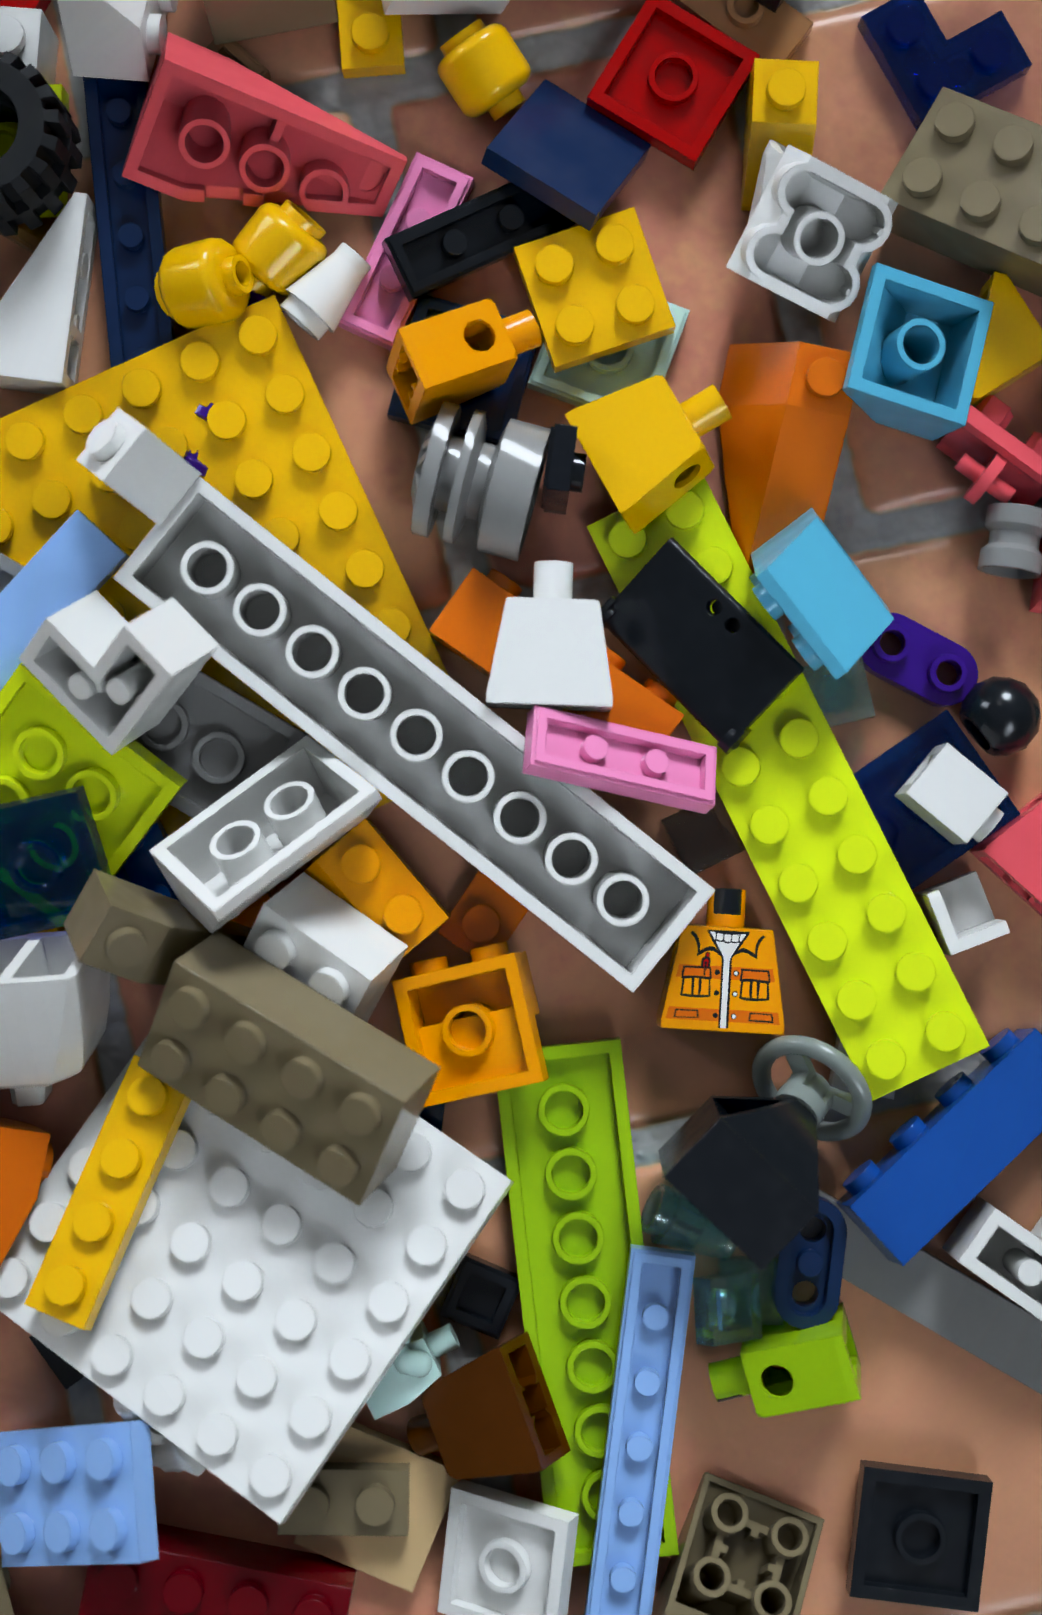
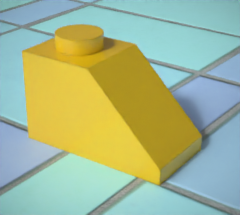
M754 59L746 86L741 210H751L762 155L769 140H774L786 147L789 144L812 156L817 122L819 61Z

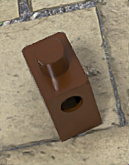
M528 1331L513 1337L434 1382L421 1394V1400L426 1413L410 1418L407 1424V1438L412 1450L419 1456L440 1451L447 1474L455 1480L536 1473L543 1471L571 1451Z

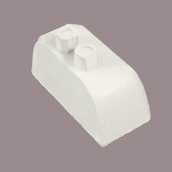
M66 931L0 935V1089H10L12 1103L18 1107L43 1104L50 1095L53 1084L81 1072L106 1030L110 1004V973L80 963Z

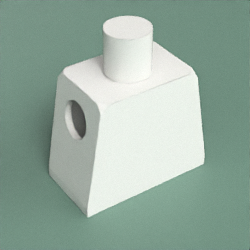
M557 560L534 562L533 597H506L486 691V706L488 708L532 709L534 705L569 711L610 712L612 709L613 694L600 601L572 599L573 563Z

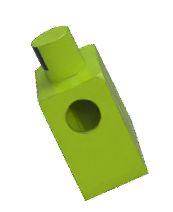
M839 1303L836 1313L827 1323L807 1329L793 1327L783 1319L751 1328L744 1332L740 1356L708 1364L710 1381L717 1402L751 1395L758 1417L762 1418L861 1400V1363L843 1303ZM772 1365H779L785 1369H777L772 1367Z

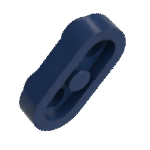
M819 1196V1213L815 1216L822 1220L821 1232L812 1238L804 1237L799 1232L775 1257L771 1289L772 1300L783 1320L799 1329H807L827 1323L836 1313L840 1299L847 1226L838 1208L831 1201ZM802 1281H809L815 1286L813 1296L806 1301H798L792 1296L793 1288Z

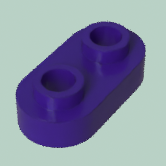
M891 613L894 620L859 658L858 662L868 673L931 706L948 707L962 702L978 681V667L971 653L961 645L898 613ZM884 633H892L899 638L901 648L897 655H888L881 649L880 639ZM942 662L951 664L956 670V680L952 685H945L937 678V667Z

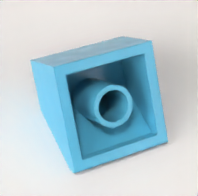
M875 263L871 268L842 390L875 423L930 441H934L964 427L968 417L994 302L880 263Z

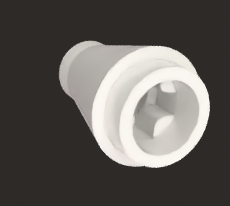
M342 242L331 255L285 289L289 296L280 307L298 326L319 341L327 330L334 333L362 279L370 271L371 267L354 249Z

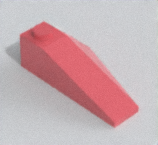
M168 32L162 53L159 55L145 94L121 176L182 201L204 203L205 198L241 200L243 201V206L260 207L264 202L283 204L288 199L294 204L304 206L307 211L383 217L406 166L407 157L236 61Z

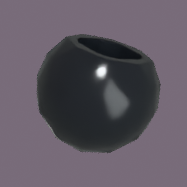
M993 676L975 684L963 699L959 713L962 724L973 740L986 753L993 756H1009L1026 749L1039 732L1041 711L1037 697L1025 683L1010 677Z

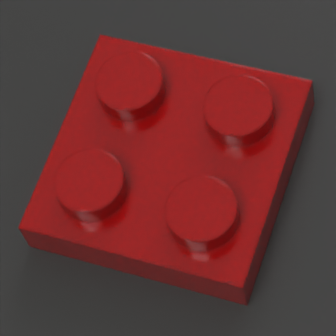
M646 0L587 96L586 104L650 143L651 146L694 170L748 82L754 59L760 58V55L669 0Z

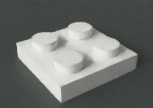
M464 1479L453 1485L450 1492L437 1612L445 1615H568L579 1514Z

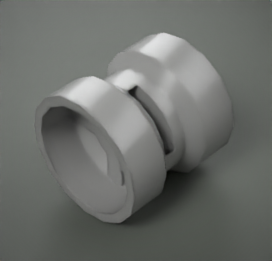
M1018 503L989 504L984 523L985 528L989 532L988 544L980 549L977 570L989 575L1012 579L1040 578L1042 573V554L1039 551V545L1042 538V508Z

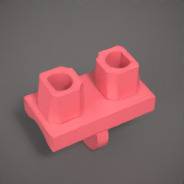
M994 395L987 396L976 407L970 404L966 425L944 435L936 445V448L956 461L954 469L972 481L962 497L972 505L987 492L1001 503H1008L1010 501L1012 503L1034 506L1042 497V433L1034 431L1023 443L1006 431L1005 428L1014 416L1011 408Z

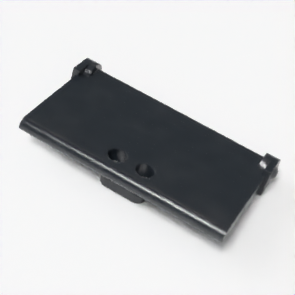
M673 537L660 548L617 597L611 596L601 607L603 628H607L718 741L717 745L726 754L739 747L740 743L752 731L749 727L805 669ZM716 600L712 605V610L714 612L712 613L710 611V604L712 603V601Z

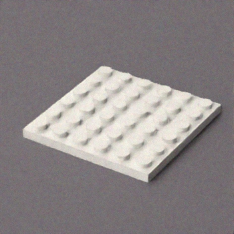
M148 1035L134 1055L141 1056ZM132 1056L51 1169L48 1178H45L41 1183L38 1198L0 1266V1312L278 1524H283L290 1517L514 1182L419 1116L396 1169L358 1206L191 1100L92 1330H82L31 1308L24 1303L133 1058Z

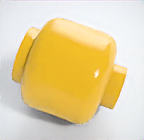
M479 18L440 47L445 57L440 61L437 72L466 116L471 118L479 117L488 111L495 122L526 100L519 88L528 81L531 68L502 24L492 23L485 26L481 18Z
M288 199L281 206L271 202L261 205L232 244L237 254L243 255L248 260L250 269L254 274V287L252 290L265 297H268L272 291L288 297L289 293L285 289L327 257V249L321 240L326 231L310 215Z
M206 238L172 248L163 256L154 279L155 294L161 309L178 324L192 330L240 318L248 306L250 292L254 287V274L250 269L248 260L243 255L237 254L234 246L222 238Z

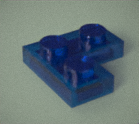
M890 0L861 16L857 26L916 131L943 86L980 100L1026 75L1032 66L1030 59L1002 10L949 40H946L924 0Z

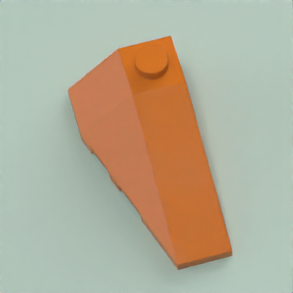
M801 341L730 344L728 347L719 394L730 411L732 418L718 426L723 455L722 469L724 486L727 490L730 529L753 574L755 570L750 554L811 507L824 522L853 405V400L842 390L851 352Z

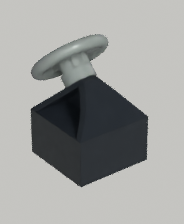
M785 1035L765 1043L756 1053L752 1064V1079L759 1097L710 1096L658 1150L663 1176L761 1270L819 1213L817 1140L831 1142L852 1138L865 1128L872 1113L871 1092L865 1077L858 1067L838 1049L808 1036ZM785 1055L793 1073L777 1091L772 1081L771 1068L776 1059ZM810 1058L832 1069L846 1084L850 1094L830 1086L822 1075L816 1073ZM830 1108L848 1116L838 1122L822 1121Z

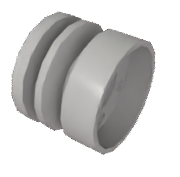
M445 401L440 408L434 425L429 433L426 434L419 452L411 487L413 504L411 532L412 534L428 538L438 512H446L442 539L445 543L453 544L466 518L478 521L476 533L477 551L518 561L536 502L548 453L551 429L511 418L504 428L498 444H490L485 442L487 431L485 411L476 409L464 437L458 435L462 411L461 405Z

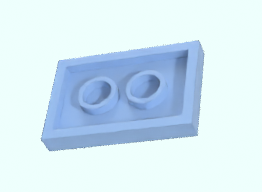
M139 1419L0 1432V1544L2 1567L140 1564L159 1559L150 1425Z

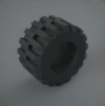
M7 51L0 59V123L17 122L18 130L13 144L0 158V232L4 237L18 235L19 224L25 223L30 230L43 225L40 215L48 209L55 216L64 207L63 203L59 200L62 192L65 191L70 194L74 192L78 181L71 173V169H81L83 158L82 153L76 146V144L82 141L78 128L71 120V114L34 66L31 64L26 66L19 56Z

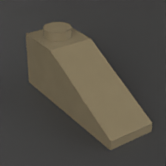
M97 869L93 870L63 923L80 963L137 983L166 985L174 961L212 935L178 900ZM230 920L217 931L244 946L252 928Z

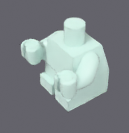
M423 1320L420 1322L366 1402L374 1420L412 1403L442 1376L440 1356L460 1347L457 1335L450 1323L428 1332Z

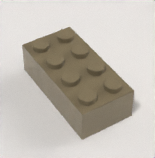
M943 86L881 192L898 203L892 215L893 226L890 233L991 276L994 272L1007 274L1014 286L1042 297V125Z
M219 931L174 961L138 1062V1066L358 1206L396 1169L441 1068Z

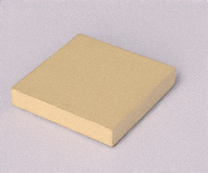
M354 1421L327 1462L410 1463L408 1536L296 1535L294 1544L412 1593L449 1505L451 1487L458 1483V1480L453 1479L447 1474L441 1457L431 1453L419 1456L412 1450L410 1444Z

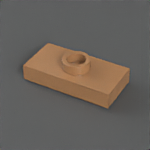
M675 0L676 5L758 53L761 59L790 60L809 35L814 24L785 1L782 2L774 13L755 0Z

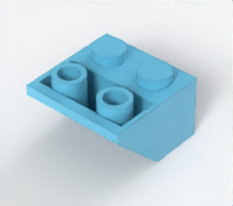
M812 507L750 554L755 573L749 577L755 586L752 588V591L774 620H777L783 614L788 617L792 623L788 626V629L794 637L791 641L814 671L825 665L835 680L839 679L851 669L894 620L887 605Z

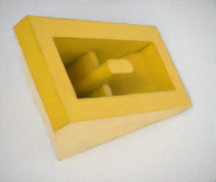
M994 272L980 289L979 297L994 302L972 395L971 405L973 407H976L987 396L995 395L1042 365V328L1009 276L1004 273Z

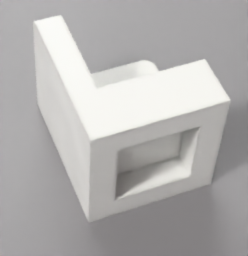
M970 871L913 893L945 955L957 954L1010 933L1006 920L995 919L977 871Z

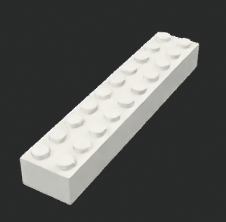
M200 476L160 526L155 524L113 577V579L151 609L174 597L220 645L211 656L632 993L635 992L715 892L713 887L589 788L522 773L525 737Z

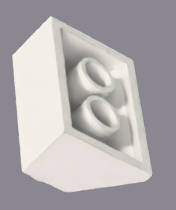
M306 735L151 848L149 852L179 902L213 934L280 882L289 878L296 870L332 843L341 839L348 831L367 818L382 798L373 785L310 736Z

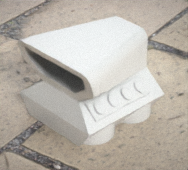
M769 140L762 155L747 226L726 267L835 323L840 312L849 307L857 298L860 289V275L872 252L881 247L888 239L893 226L892 215L898 203L789 144L786 147L774 140Z

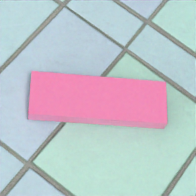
M416 152L367 256L366 262L370 265L371 269L362 279L338 324L340 328L391 351L397 329L409 325L418 299L411 302L408 301L382 246V242L387 237L467 202L474 187L473 177Z
M534 705L527 714L522 772L524 774L701 814H706L715 806L717 747L540 705Z

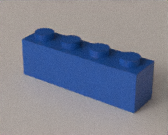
M1006 1028L988 1042L990 1046L980 1051L985 1060L970 1075L967 1076L962 1071L948 1080L935 1094L939 1104L923 1120L918 1115L907 1120L892 1134L889 1142L894 1147L877 1164L871 1159L867 1160L856 1168L844 1181L843 1187L848 1192L836 1203L889 1261L902 1266L909 1262L1042 1132V1034L1036 1028L1016 1029L1014 1032Z

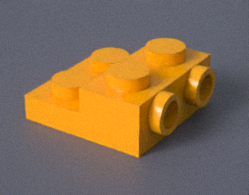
M507 941L469 950L471 963L449 968L447 956L409 964L411 977L392 981L406 1046L441 1067L424 1107L539 1083L549 1079L535 1015L539 1014L540 1010L526 951L510 953Z

